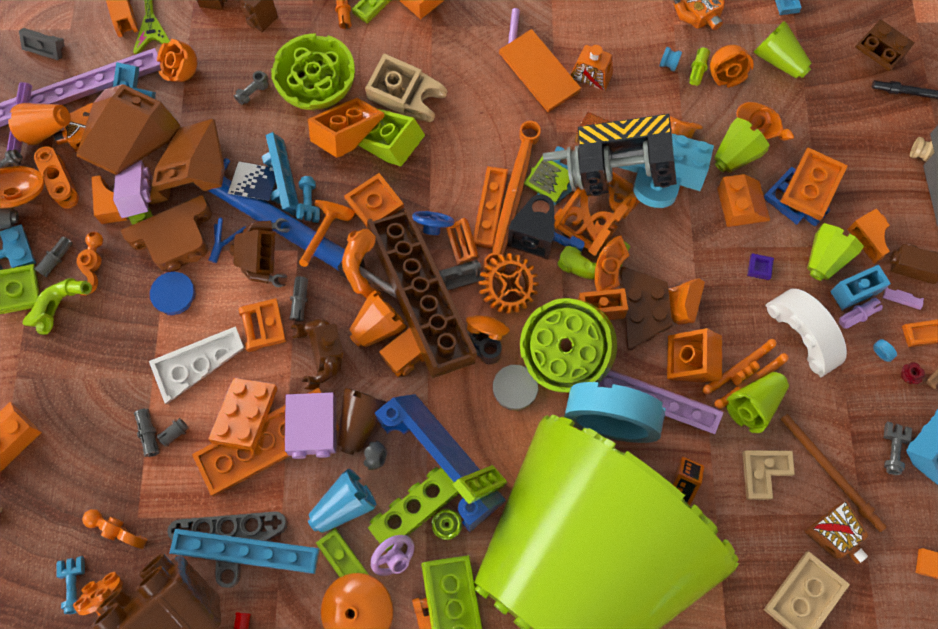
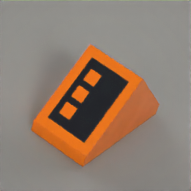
M682 456L671 484L685 495L683 499L690 506L702 484L704 466Z

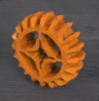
M508 253L505 260L503 254L498 255V261L495 258L490 259L492 266L489 264L484 265L488 273H480V276L485 278V281L478 282L479 285H485V289H481L480 294H488L483 300L484 302L492 300L489 305L490 308H494L498 304L497 312H502L505 307L506 314H510L512 308L515 313L520 312L519 305L526 309L527 304L525 300L532 303L534 300L530 294L537 295L538 293L532 289L533 286H539V282H533V278L538 277V274L530 273L534 266L526 267L527 259L522 260L520 263V255H516L513 259L512 253ZM504 265L516 267L509 275L498 271ZM521 273L525 280L524 290L519 285ZM493 276L499 283L497 294H495L492 287ZM504 279H511L512 281L510 284L512 285V287H508L506 289L507 283ZM509 292L520 296L513 302L501 300Z

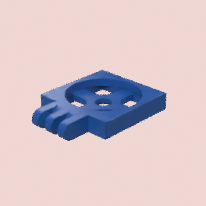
M791 167L764 195V199L796 225L804 218L813 226H817L820 223L819 220L803 212H793L789 208L790 206L781 203L775 196L777 188L785 192L788 183L785 181H790L796 170ZM829 207L827 208L825 215H827L830 212Z

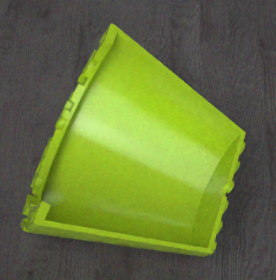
M556 415L544 416L538 424L474 581V584L477 585L475 590L485 599L488 596L496 601L494 606L504 615L508 612L516 618L513 622L520 629H660L734 573L739 565L737 563L739 559L734 553L733 546L726 539L721 542L716 536L718 533L717 526L695 504L690 507L683 499L685 495L669 481L630 452L623 453L614 448L616 443L602 437L596 431L590 428H583L580 431L573 427L575 424L573 420L565 417L559 418Z

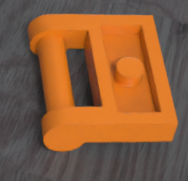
M277 298L245 305L238 309L239 316L243 319L247 352L287 342ZM253 313L257 314L261 339L257 340L255 339L251 318Z

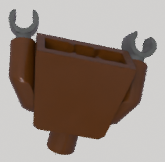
M279 218L275 223H272V220L254 221L243 230V233L235 235L234 244L230 246L229 252L234 256V266L241 268L242 273L250 281L266 284L272 282L275 287L286 285L278 281L279 277L286 278V274L280 273L271 276L270 273L273 274L276 232L272 231V229H277L283 233L289 232L290 229H281V224L289 222L288 220Z

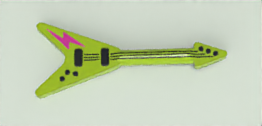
M144 0L146 15L143 18L133 50L135 55L141 53L152 40H156L161 44L170 42L154 15L152 0Z

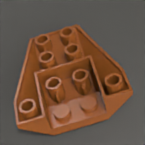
M121 84L105 89L94 101L77 151V157L117 175L170 142L177 130L181 128V125L162 102Z
M213 118L181 127L177 130L155 168L150 193L151 202H149L151 205L168 201L171 188L193 182L203 191L222 187L225 167L216 122Z

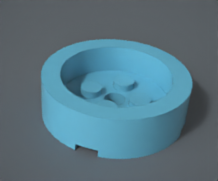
M598 382L578 383L570 388L564 417L573 420L575 423L574 427L581 430L583 428H590L604 438L625 442L649 443L660 439L666 408L662 407L663 403L657 398L639 390L615 384L612 385V388L599 387L600 384Z

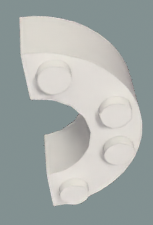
M790 289L765 305L772 318H775L778 323H788L801 335L808 349L807 360L809 366L814 373L823 377L844 363L847 350L842 332L827 309L813 296L799 289Z

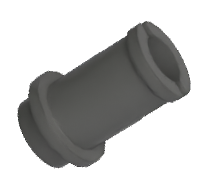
M181 418L178 420L174 419L173 424L161 434H158L157 438L167 447L181 434L185 435L189 427Z

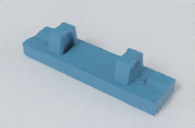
M271 132L266 135L269 152L262 156L263 163L268 167H273L278 188L272 191L271 200L277 204L281 203L282 210L295 216L296 207L299 203L285 142L281 137Z

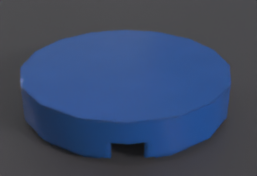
M175 271L159 276L153 282L150 289V300L153 306L167 315H177L188 310L196 296L195 286L191 279L185 274Z

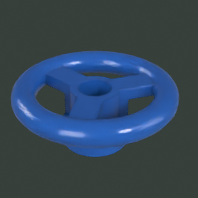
M417 211L412 214L413 220L423 225V233L429 235H439L441 227H451L455 223L452 217L442 213Z

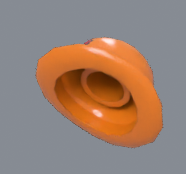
M670 116L672 134L683 135L692 139L697 129H703L700 124L680 121Z

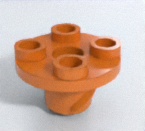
M111 572L97 583L94 581L88 583L82 588L81 592L83 594L73 604V607L79 615H87L95 611L100 616L97 608L112 593L122 587V579L116 572Z

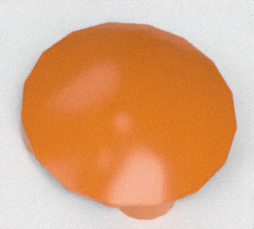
M476 315L466 318V323L468 324L467 331L479 334L482 332L489 334L488 337L493 340H502V336L510 332L503 322L489 316Z

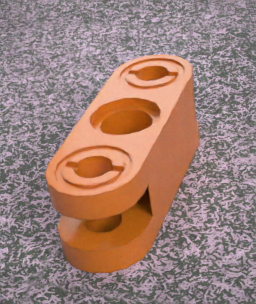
M106 0L112 24L119 38L124 37V32L133 30L134 33L139 32L130 0Z
M47 146L39 148L34 154V160L41 176H43L50 196L62 208L74 207L79 200V196L63 160L53 148Z

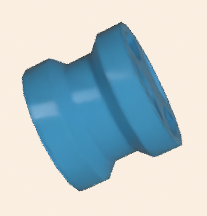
M666 47L659 66L663 68L669 67L671 71L675 72L682 51L678 50L675 52L670 47Z

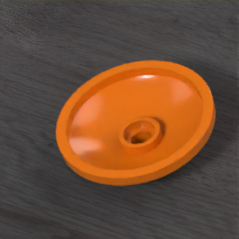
M25 166L0 168L1 209L24 205L35 199L44 188L43 176L33 168Z
M351 573L338 578L329 586L322 600L321 620L324 629H390L393 620V602L390 593L382 582L369 574ZM349 609H353V610H354V612H355L354 618H351V617L349 616V614H348Z

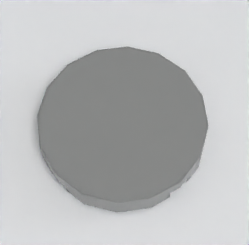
M509 365L502 368L496 374L493 381L494 397L502 407L509 410L525 409V407H528L535 401L538 393V382L532 378L528 369L521 365Z

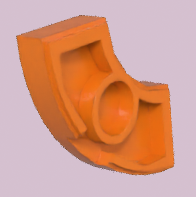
M616 236L608 242L598 257L595 266V286L597 291L613 290L620 286L618 278L619 269L623 261L630 256L622 236Z

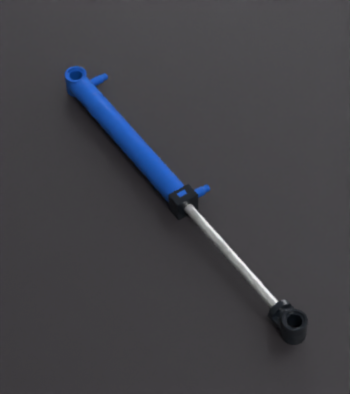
M227 158L223 160L225 170L230 163V160ZM223 176L222 187L207 190L256 221L272 220V223H275L279 218L288 220L289 222L281 224V229H290L289 232L283 233L277 229L272 230L305 251L316 231L264 200L228 194L232 180ZM323 237L313 256L338 270L340 275L347 279L342 268V257L345 249ZM362 259L359 269L362 276L368 282L396 298L389 283L364 269L365 262ZM468 332L477 351V356L480 357L481 361L489 365L495 364L500 360L502 344L499 340H493L482 332L479 334ZM487 347H493L496 349V352L494 354H487L484 350Z

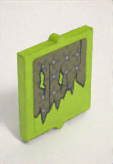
M542 156L537 165L531 168V174L524 182V185L539 194L550 197L556 203L562 193L567 191V186L570 183L568 170L553 161L544 162Z

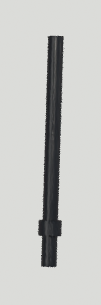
M874 80L872 83V89L884 90L889 94L897 95L898 93L938 99V90L901 85L900 82L890 81L889 83Z

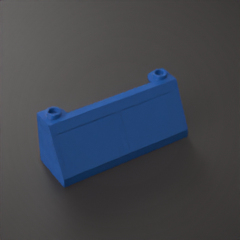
M416 394L393 397L375 412L380 426L387 434L392 430H397L405 435L410 430L453 482L480 470ZM495 491L471 504H468L462 498L458 505L459 514L464 519L462 524L471 532L506 502V499L499 491Z

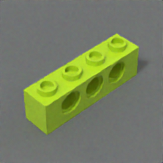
M438 467L432 469L426 475L427 480L422 484L419 482L414 484L408 490L409 494L403 499L399 497L389 505V511L384 515L379 513L371 519V525L368 529L380 544L395 535L409 536L460 494L452 485L454 483L442 468L438 469ZM432 486L440 490L435 498H430L426 495L427 489ZM411 502H419L421 504V508L417 513H410L408 511V505ZM393 517L402 519V524L397 529L389 527V521ZM394 544L389 546L385 551L388 552L389 550H391Z

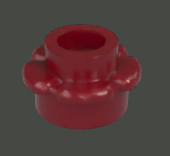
M911 362L902 367L901 377L908 384H919L922 382V378L925 377V371L918 363Z

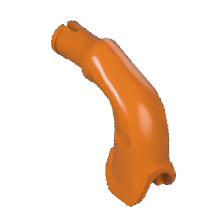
M367 228L360 231L354 230L348 235V244L342 257V268L353 291L356 294H361L366 299L375 290L381 294V292L368 283V280L359 271L364 255L370 252L376 240V236Z

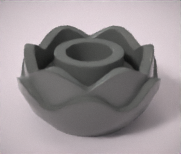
M377 440L376 442H369L370 446L364 451L366 459L363 464L368 467V470H376L382 467L386 460L387 450Z

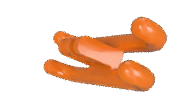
M769 339L756 351L723 373L722 380L712 381L704 385L702 391L706 395L711 394L729 380H732L736 385V388L715 401L714 407L716 409H722L729 404L727 398L732 393L776 371L788 361L789 356L786 353H782L758 371L760 366L756 361L776 346L777 342L775 339Z

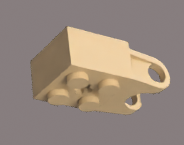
M387 54L382 55L365 88L368 100L402 115L426 122H432L435 118V113L424 105L423 101L428 97L445 98L448 93L441 83L424 74L421 69Z

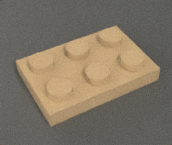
M808 551L805 552L763 610L786 629H819L850 584Z

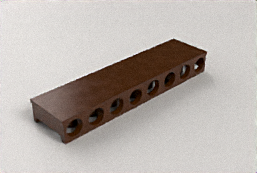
M409 208L404 209L403 213L372 221V219H368L367 229L376 236L374 248L432 379L475 364L477 351L417 224L412 218Z

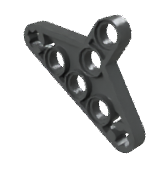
M275 511L179 519L169 525L167 532L169 538L173 540L174 531L179 529V525L182 528L198 532L200 524L207 522L210 525V534L270 541L286 530L288 521L285 515ZM263 517H265L264 521L273 522L275 517L282 521V524L278 525L276 530L273 526L267 525L265 526L267 531L262 532L264 528ZM252 518L257 519L258 528L253 532H248L246 529L247 521ZM228 520L233 521L234 530L229 534H224L222 531L223 523ZM216 560L215 577L218 585L224 588L236 586L240 581V564ZM230 569L234 572V579L231 583L225 584L222 581V574Z

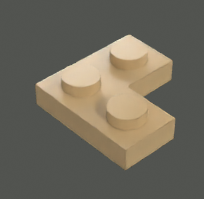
M792 451L742 452L746 500L773 499L771 476L795 475Z

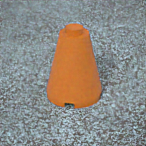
M20 103L11 108L10 113L12 112L11 119H8V124L13 136L18 141H23L27 145L33 146L40 144L70 123L71 116L68 109L63 105Z

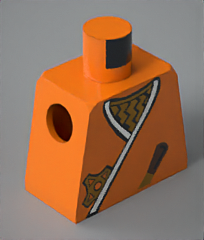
M93 103L70 113V123L64 127V130L54 134L58 145L69 142L76 152L78 151Z

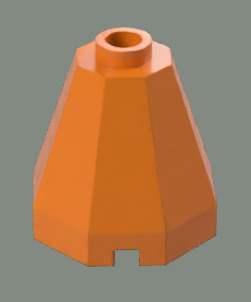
M376 290L368 296L349 329L352 333L350 338L357 346L368 347L397 335L408 327L389 303L383 301L384 298Z

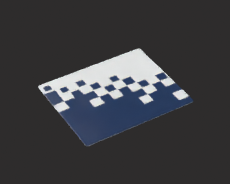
M238 162L228 194L269 201L276 180L273 168Z

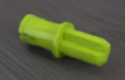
M702 47L697 51L696 59L691 65L692 72L689 82L691 85H700L703 74L707 71V61L710 56V50Z

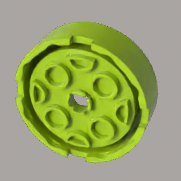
M562 298L552 300L540 306L530 315L521 333L520 352L529 374L535 381L553 391L570 392V388L575 384L583 382L599 383L609 373L616 358L617 337L611 321L599 308L585 301ZM566 338L571 341L573 347L568 352H564L561 349V342Z

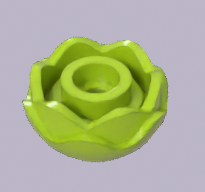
M442 509L434 515L432 529L437 537L449 540L456 537L461 531V517L457 512L450 509Z

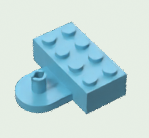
M672 134L677 184L665 188L654 187L652 172L650 177L646 175L645 164L618 168L637 173L633 191L640 202L654 208H665L675 202L680 185L701 191L709 170L714 145L690 139L683 135Z

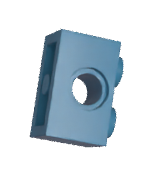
M876 265L840 281L830 292L841 310H844L880 294L891 283L881 267Z

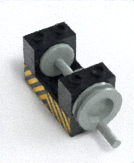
M670 114L579 126V145L575 146L574 151L571 146L567 147V150L543 153L544 162L567 159L572 191H576L577 186H579L580 190L585 189L587 196H600L609 193L608 182L613 180L612 168L645 164L646 175L650 177L652 172L654 187L665 188L677 184Z

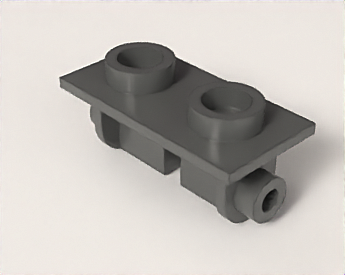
M478 260L439 271L447 290L484 280L480 276L482 267Z

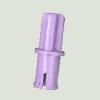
M872 298L862 305L854 306L852 311L839 318V324L844 329H847L860 321H866L870 315L882 310V305L876 307L881 302L877 298Z

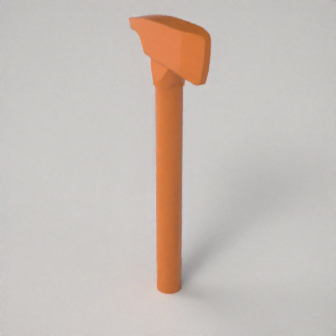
M315 201V206L322 209L326 215L299 261L301 266H308L331 223L336 218L350 221L354 217L355 212L352 209L333 202Z

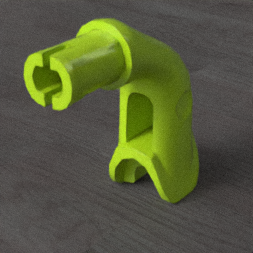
M624 242L627 250L629 251L630 245ZM566 246L560 254L559 268L567 273L572 272L582 278L594 280L596 263L583 257L581 251L577 248Z
M68 278L46 288L37 298L32 310L24 318L23 325L36 327V331L39 334H49L53 327L54 314L62 298L74 296L75 294L88 295L92 290V285L88 281H77L76 279Z

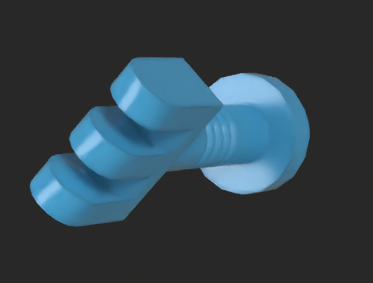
M303 176L299 181V188L303 190L304 201L303 204L299 203L296 207V218L302 220L304 217L305 221H311L312 218V222L318 223L320 220V208L312 206V190L316 188V182L311 176Z
M83 556L76 558V567L73 558L67 559L66 569L64 560L57 561L56 564L57 578H66L67 584L66 601L61 603V609L64 610V614L77 613L73 604L77 601L76 576L85 574V560Z

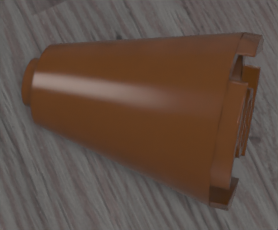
M345 387L337 444L341 446L340 451L350 455L361 451L379 422L375 412L385 405L387 401Z

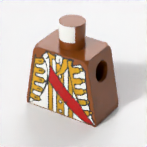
M847 501L836 504L804 531L835 559L842 558L848 554L856 564H859L868 557V554L859 545L868 537V533Z

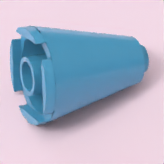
M347 469L309 513L310 519L308 523L315 532L320 531L324 533L376 508L377 504L373 494L367 485L363 486L359 482L361 478L353 470Z

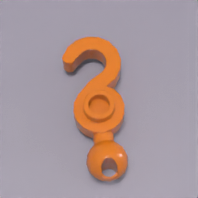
M99 232L87 234L85 242L88 248L81 251L77 257L79 269L92 285L90 294L98 286V278L94 271L100 267L102 260L96 252L97 248L102 246L104 239Z
M96 509L88 510L83 515V524L88 528L99 527L102 530L101 535L107 539L114 541L117 537L119 540L139 549H144L148 541L143 536H136L128 532L122 526L123 521L114 517H110L109 520L104 519L101 512Z

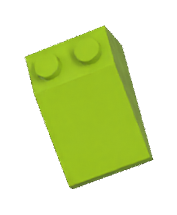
M378 109L384 112V118L358 146L388 163L402 166L419 145L425 134L413 117Z

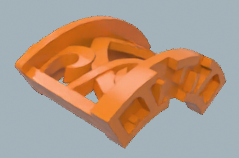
M613 172V180L608 182V185H611L609 186V193H605L610 194L609 204L614 213L600 211L590 216L588 208L589 196L586 195L585 189L580 190L578 188L563 209L560 208L554 216V220H556L554 228L570 238L574 236L584 241V247L594 256L603 250L617 230L616 222H619L622 218L625 219L640 202L634 194V185ZM614 195H617L616 200H617V199H620L622 202H621V203L615 202V201H614ZM572 215L577 218L573 221L572 225L576 226L582 221L584 223L577 231L565 225L567 219ZM600 218H603L606 222L604 225H600L598 221L595 225L593 223ZM585 230L594 241L593 243L581 235Z

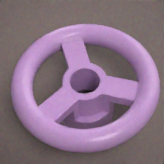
M395 535L382 542L376 548L371 558L373 572L380 576L403 572L408 567L414 553L413 540L406 535ZM404 543L407 545L405 554L401 551ZM394 544L393 548H392L391 550H389V551L387 552V554L381 556V554H382L389 546H391V545ZM386 563L389 568H380L379 565Z

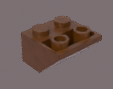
M880 19L855 47L882 67L891 71L906 56L915 42Z

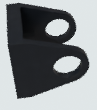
M539 194L533 196L511 221L508 230L507 246L548 260L554 240V202L550 197ZM539 200L547 202L550 208L546 214L534 212L532 209L534 202Z

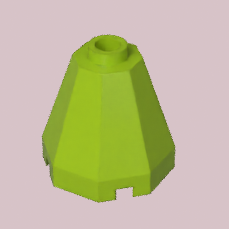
M737 117L731 123L714 157L716 161L715 166L720 171L732 172L762 157L768 151L770 144L762 132L758 129L755 131L750 129L752 124L749 121Z
M824 223L815 234L807 267L810 271V276L819 281H822V279L828 280L861 252L864 245L852 234H849L848 237L842 234L844 232L843 229Z

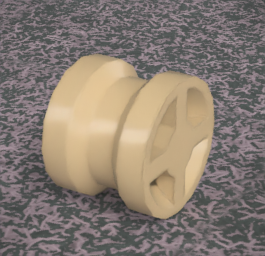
M918 137L912 146L910 157H919L924 162H927L934 154L932 141L927 142L924 138Z

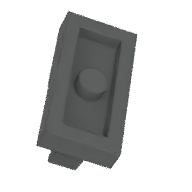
M26 28L19 30L22 50L55 60L62 58L61 49L65 46L63 38L44 35Z

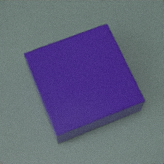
M752 253L750 255L747 276L770 280L774 258Z

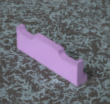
M887 287L883 295L885 299L919 310L923 307L924 298L913 297V294L898 289L894 291Z

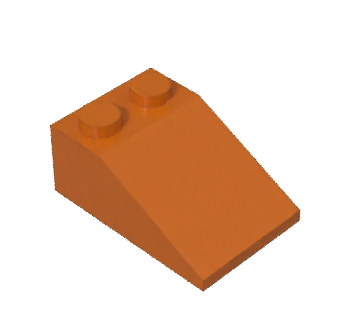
M354 98L309 118L310 141L336 158L354 150L384 118V112L359 98Z

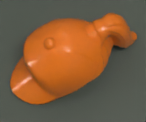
M746 102L738 107L737 117L749 121L752 124L750 129L753 131L758 129L766 140L778 137L782 141L794 138L790 129H783L779 114L772 108L756 102Z

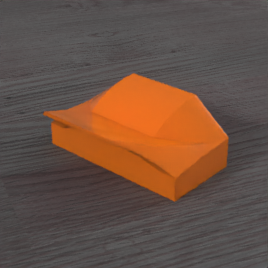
M700 278L668 288L671 317L678 325L695 323L705 282Z

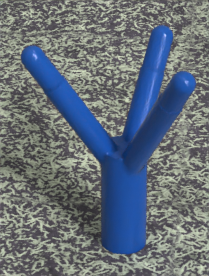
M220 217L218 224H214L215 243L208 261L217 263L223 246L232 241L236 234L243 233L246 226L221 242L223 218Z

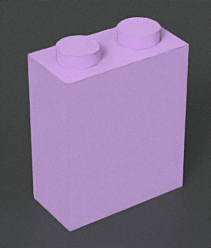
M333 392L286 395L285 452L289 456L292 455V458L304 459L306 455L316 454V457L326 458L330 457L332 453H337L336 397Z

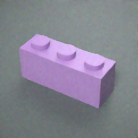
M142 160L115 175L113 201L121 218L148 212V203L151 202L149 194L151 184L149 180L152 179L149 168L144 166Z

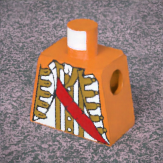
M584 45L570 75L574 80L606 91L613 75L612 55L603 51L599 45Z

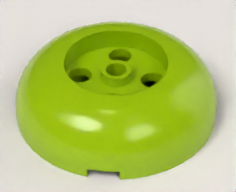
M316 33L298 36L283 45L275 55V62L273 68H271L273 83L281 97L291 105L305 110H322L337 104L351 89L355 76L354 60L345 44L332 36H316ZM301 72H304V73H305V76L302 77V78H299V77H298L299 74H300Z

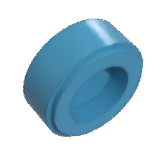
M880 339L873 345L875 353L884 361L891 362L897 356L894 347L883 339Z

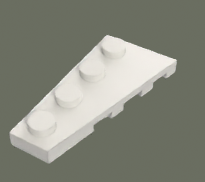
M236 326L149 361L165 404L170 403L245 349Z

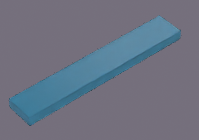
M175 529L169 554L316 574L320 549Z

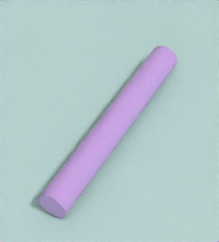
M518 8L512 9L508 44L517 38L520 14Z

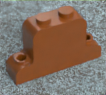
M201 195L121 230V233L133 249L142 250L148 248L152 260L161 271L174 272L183 265L199 261L208 253V246L200 230V225L211 218L212 211L204 196Z

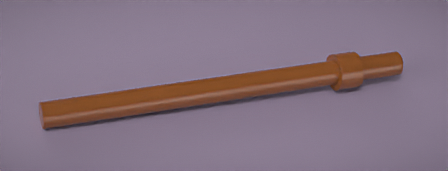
M788 413L780 420L859 508L857 511L861 516L867 518L879 532L885 530L887 526L874 512L876 509L869 502L866 503Z

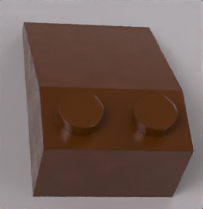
M238 0L246 17L247 24L253 29L257 28L263 32L278 18L273 0Z

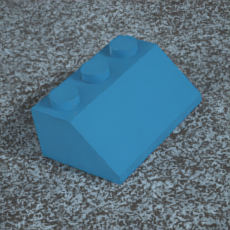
M938 409L928 424L923 426L915 440L910 442L906 450L912 464L937 485Z

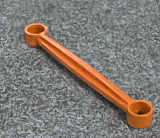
M526 121L520 127L519 139L521 145L505 195L491 254L486 256L484 265L488 264L490 259L495 258L498 260V255L503 254L504 256L508 244L509 226L518 210L532 147L540 139L541 128L534 121ZM533 129L537 132V135L535 137H526L523 131ZM504 265L503 268L499 270L500 273L505 272L506 265Z

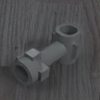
M262 71L254 72V81L244 90L238 89L236 94L233 95L236 101L243 105L250 101L249 96L257 89H267L269 85L267 74Z

